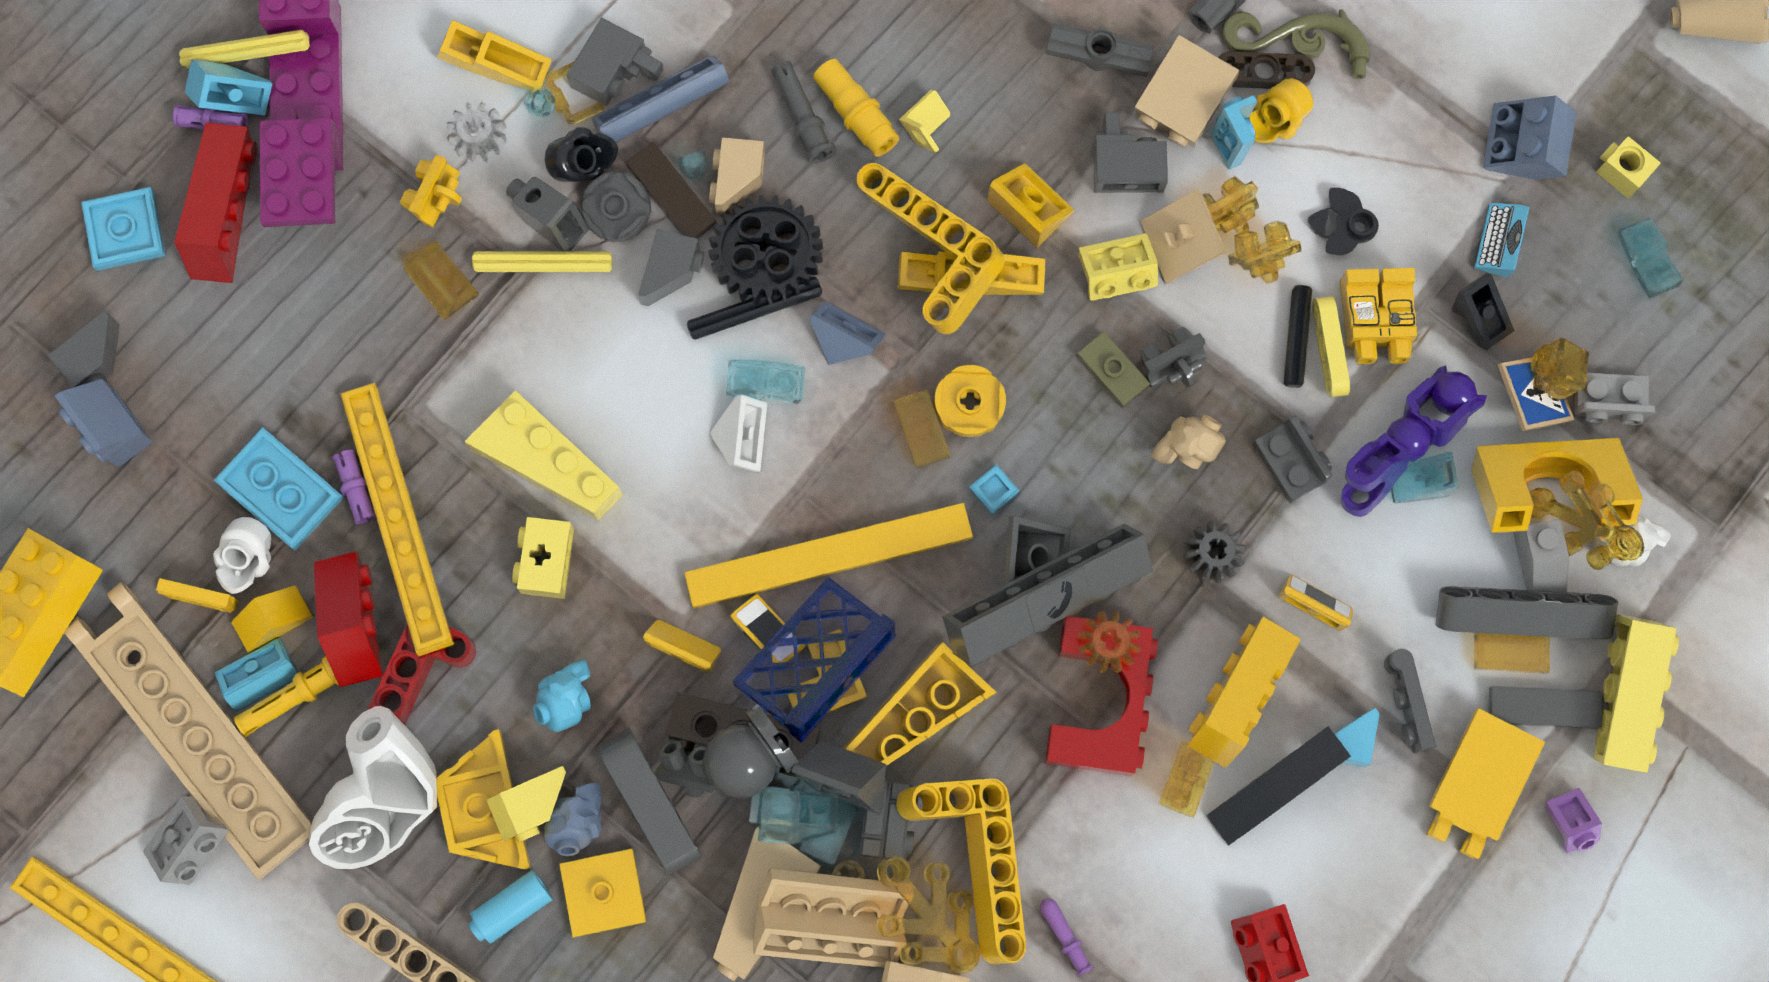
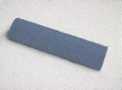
M710 55L592 117L593 119L591 120L598 133L604 134L618 142L730 83L723 64L714 55Z

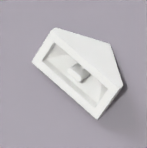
M736 395L709 433L729 465L752 472L761 471L767 402L744 395Z

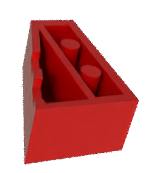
M356 551L314 562L317 638L339 687L382 677L383 672L377 642V630L372 611L375 609L371 590L369 589V585H373V579L368 564H361Z

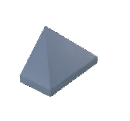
M824 301L810 318L828 365L870 355L886 336L884 332L827 301Z

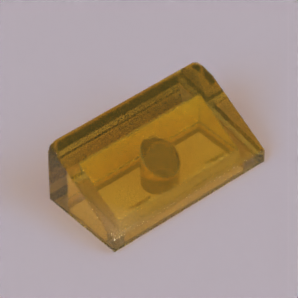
M437 241L408 255L404 264L405 272L444 320L453 316L478 297L479 293Z

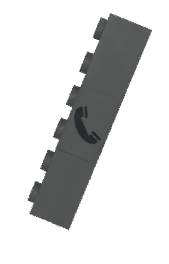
M1122 524L942 616L953 654L970 666L984 663L990 656L1006 648L1018 645L1021 640L1032 634L1045 631L1055 622L1078 614L1082 608L1096 601L1107 599L1111 593L1126 585H1133L1139 582L1142 577L1153 572L1145 535L1126 524Z

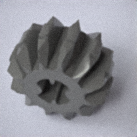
M1214 521L1208 522L1206 531L1202 527L1197 526L1194 529L1196 538L1188 537L1185 542L1193 550L1185 552L1184 559L1196 561L1189 568L1191 573L1196 572L1199 568L1204 570L1201 574L1202 581H1206L1211 573H1213L1216 583L1223 581V573L1229 578H1233L1237 574L1234 566L1242 567L1245 563V560L1237 554L1245 552L1246 546L1243 544L1235 545L1234 543L1241 534L1238 531L1234 532L1231 536L1226 534L1229 529L1228 523H1224L1219 531H1217ZM1210 545H1212V549L1218 546L1222 550L1219 560L1217 555L1214 558L1209 556Z

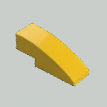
M454 20L451 21L436 57L472 73L536 92L540 91L552 61L548 57L487 31L483 34Z

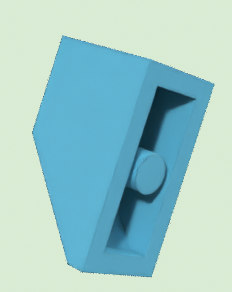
M191 59L185 93L199 108L265 116L273 83L270 80L227 64Z

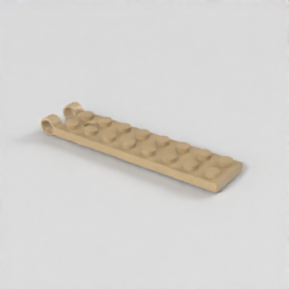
M120 582L107 592V596L124 616L99 637H96L86 622L77 616L71 621L64 633L212 822L226 826L228 829L225 835L226 840L255 877L261 880L309 841L312 821L146 612L133 591L124 582ZM132 651H138L141 655L140 661L136 664H130L128 661V656Z

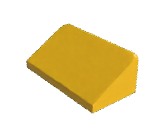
M656 620L643 636L648 646L707 673H712L721 654L720 647L661 620Z

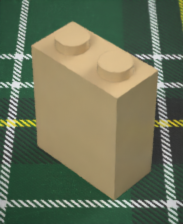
M1178 35L1135 106V113L1139 115L1137 120L1152 130H1155L1158 126L1169 133L1167 138L1180 147L1185 148L1187 144L1195 147L1237 79L1239 70Z

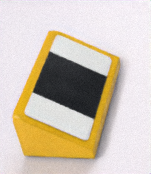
M1290 574L1278 594L1279 599L1338 631L1347 628L1352 621L1353 608L1294 575Z
M758 594L754 595L730 615L731 620L779 671L806 647Z

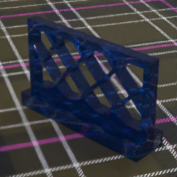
M827 577L732 681L733 685L789 728L790 734L802 742L896 637L895 622L884 613L880 616L831 578ZM831 591L841 599L842 609L820 611V600ZM846 603L852 608H846ZM816 606V611L810 612ZM863 615L871 621L864 631L848 632L847 616ZM843 617V633L822 634L821 619ZM817 619L818 635L797 637L796 627L801 621ZM792 632V637L786 638ZM854 639H856V640L849 646V640H854ZM845 640L846 651L840 657L824 658L823 642ZM819 643L820 659L799 661L797 645ZM793 645L794 661L773 663L772 653L777 647ZM768 658V664H763L764 661ZM825 666H831L826 672ZM821 667L822 677L817 683L801 685L799 669ZM795 669L796 685L775 687L773 671ZM769 672L770 688L754 689L746 681L753 673ZM803 692H808V693L802 698L801 693H803ZM797 693L798 704L788 715L776 706L775 695ZM764 696H771V702Z

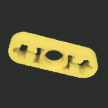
M1333 296L1314 298L1312 303L1313 319L1326 392L1329 398L1347 396L1350 392V380L1335 299Z

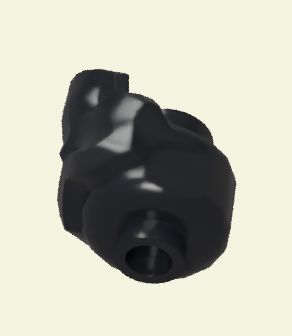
M577 127L575 130L569 131L565 137L549 143L545 151V166L550 176L557 181L578 182L584 179L593 180L602 175L604 169L611 167L618 154V145L612 138L604 134H593L590 129Z

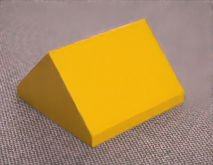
M1025 163L996 178L989 186L987 202L1036 248L1075 210Z

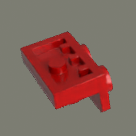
M1285 904L1231 920L1234 941L1239 947L1245 966V974L1249 982H1294L1309 976Z

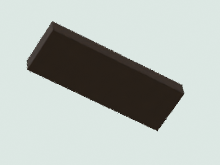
M654 141L625 161L630 171L645 186L649 195L681 235L698 239L717 224L716 219Z

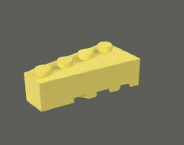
M1616 614L1615 627H1618L1617 638L1614 643H1609L1607 658H1610L1613 670L1612 674L1610 673L1604 679L1602 691L1604 701L1608 702V709L1601 710L1602 728L1597 730L1594 759L1603 765L1648 773L1649 764L1654 763L1657 754V745L1654 743L1656 728L1662 726L1664 719V708L1661 707L1664 692H1668L1671 685L1672 675L1668 669L1671 656L1674 657L1677 653L1679 637L1676 635L1677 628L1657 621Z

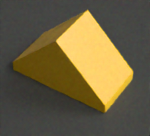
M294 585L254 598L231 623L247 652L251 653L314 616L297 586Z

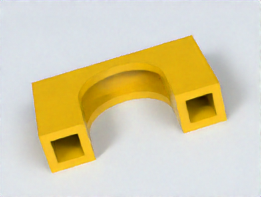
M1619 438L1476 447L1471 472L1491 533L1528 531L1534 504L1526 483L1544 477L1560 478L1580 487L1589 497L1600 526L1633 525L1637 522L1643 497Z

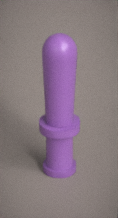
M1051 898L1044 899L1040 904V911L1064 949L1061 952L1063 955L1067 953L1079 977L1093 969L1094 966L1093 964L1090 965L1079 946L1083 943L1080 939L1077 941L1057 902Z

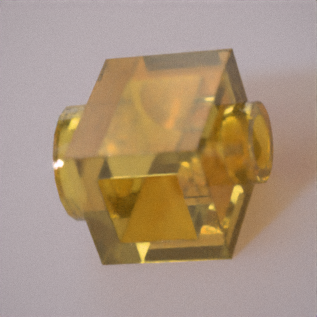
M1563 337L1550 344L1542 345L1534 353L1530 364L1531 370L1534 372L1533 386L1558 400H1562L1584 389L1587 381L1589 352Z

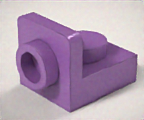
M1580 788L1546 801L1545 809L1564 838L1563 848L1566 853L1577 849L1578 851L1588 850L1598 842L1602 822Z

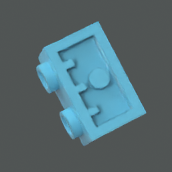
M1254 95L1244 100L1242 96H1239L1225 103L1210 133L1229 170L1242 164L1255 141V130L1248 119L1257 103Z

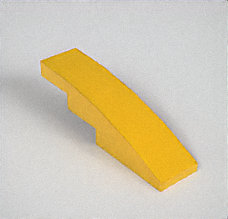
M940 251L937 255L901 252L899 255L897 289L932 292L956 258L947 252ZM983 252L979 256L978 262L987 261L992 253ZM1003 254L1004 266L984 295H1042L1044 293L1045 259ZM970 279L960 282L957 292L966 290L970 285Z

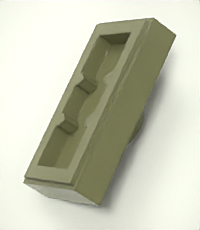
M1104 331L1076 355L1122 409L1150 386V382Z

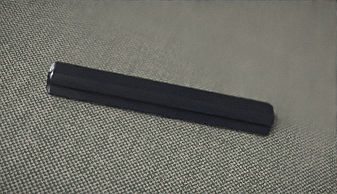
M810 277L811 285L809 287L801 283L798 285L800 295L797 296L792 291L786 292V302L779 295H776L772 305H769L767 297H761L758 305H755L753 298L690 319L687 321L688 331L691 338L696 340L822 295L820 282L817 277Z

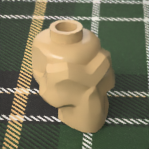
M1203 414L1201 419L1193 416L1187 418L1180 416L1172 423L1171 430L1157 443L1150 457L1157 462L1171 464L1177 458L1187 466L1198 470L1202 462L1214 461L1225 445V437L1219 431L1222 425L1206 414Z

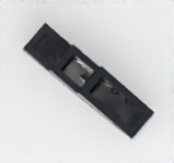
M1327 726L1207 814L1206 817L1229 846L1342 764L1351 755L1329 726Z

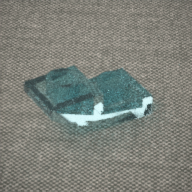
M1651 217L1619 230L1618 235L1628 261L1649 299L1681 286L1683 277L1666 253L1668 243Z
M730 360L728 364L726 395L733 397L744 395L760 401L763 398L798 404L803 399L805 367L771 361Z

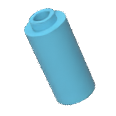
M532 869L470 913L472 921L468 925L480 942L486 939L491 944L551 902L553 897L541 878Z

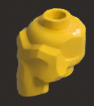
M1293 78L1284 79L1268 90L1267 93L1257 95L1255 111L1248 118L1255 130L1254 142L1271 143L1278 137L1285 140L1295 136L1303 120L1313 110V97L1306 85Z

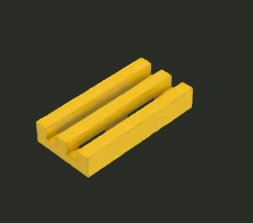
M159 578L156 591L166 598L232 614L233 612L236 613L239 600L228 594Z

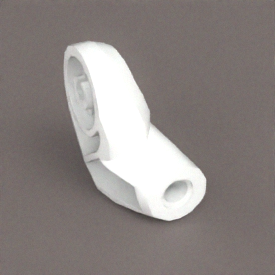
M376 706L363 712L351 724L346 734V748L353 768V774L336 782L326 795L323 805L312 821L309 834L311 852L321 863L336 869L360 868L383 859L402 846L415 826L437 807L436 769L433 761L423 745L390 709L382 706Z

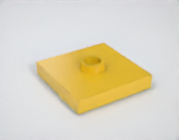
M634 849L559 864L573 938L647 922Z

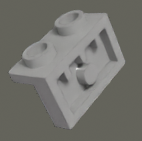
M1578 372L1574 375V417H1586V422L1603 423L1607 422L1608 419H1621V423L1624 425H1640L1655 414V406L1649 405V376Z
M181 796L143 852L160 882L189 885L194 881L223 840L228 829L224 824L208 822L194 797Z

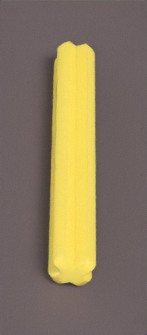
M303 30L188 47L180 50L179 61L182 66L189 69L191 59L228 63L305 51L310 47L309 35Z
M476 251L472 256V267L476 272H610L613 265L612 255L608 251Z

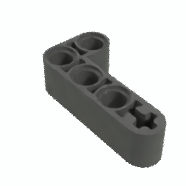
M630 727L597 745L603 763L668 875H672L701 858L702 856L647 761Z

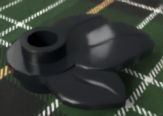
M1330 188V208L1320 210L1308 218V224L1311 229L1319 236L1328 238L1325 249L1326 253L1332 255L1348 254L1354 250L1358 243L1369 242L1375 237L1379 227L1376 216L1371 211L1363 209L1360 198L1353 192L1342 188ZM1354 223H1363L1366 230L1363 232L1357 231Z

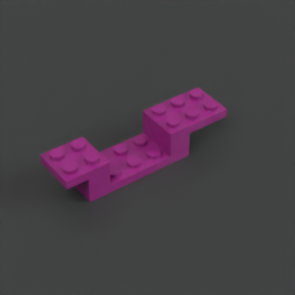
M259 0V22L268 35L303 30L308 33L310 47L305 51L269 56L270 81L273 84L270 93V121H260V223L263 227L335 224V170H344L341 5L338 0Z

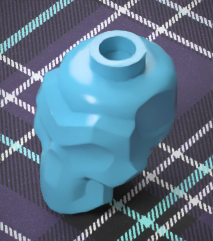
M585 659L567 665L562 670L556 671L555 674L545 677L538 684L539 691L536 695V704L533 705V714L540 725L545 724L549 730L560 732L579 724L582 713L590 710L589 695L581 682L590 677V669Z

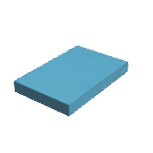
M263 427L214 479L219 486L294 551L300 547L344 498Z

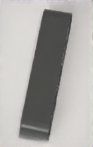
M1446 586L1439 590L1435 625L1440 629L1452 632L1610 639L1614 633L1618 600L1608 595L1592 593Z

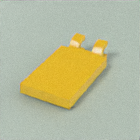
M1479 708L1475 709L1428 805L1429 808L1437 811V814L1426 835L1437 841L1445 842L1453 824L1469 833L1459 852L1472 859H1479L1487 837L1498 841L1545 742Z

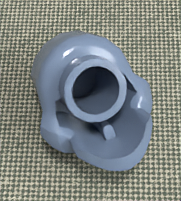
M599 783L577 786L575 796L556 800L550 821L544 823V841L549 848L557 851L560 855L572 856L579 853V850L586 848L591 843V840L599 837L602 816L600 813L602 788Z

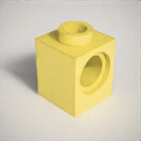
M1628 136L1619 146L1613 142L1600 156L1604 163L1596 173L1629 199L1661 162ZM1619 160L1626 161L1630 165L1631 171L1625 170L1620 165Z

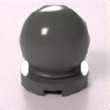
M758 704L745 712L749 718V721L746 722L747 725H731L718 731L707 743L703 765L709 784L718 792L731 798L747 799L762 792L773 780L776 767L781 768L783 766L788 773L793 769L794 764L799 763L791 749L787 748L779 736L773 738L779 732Z

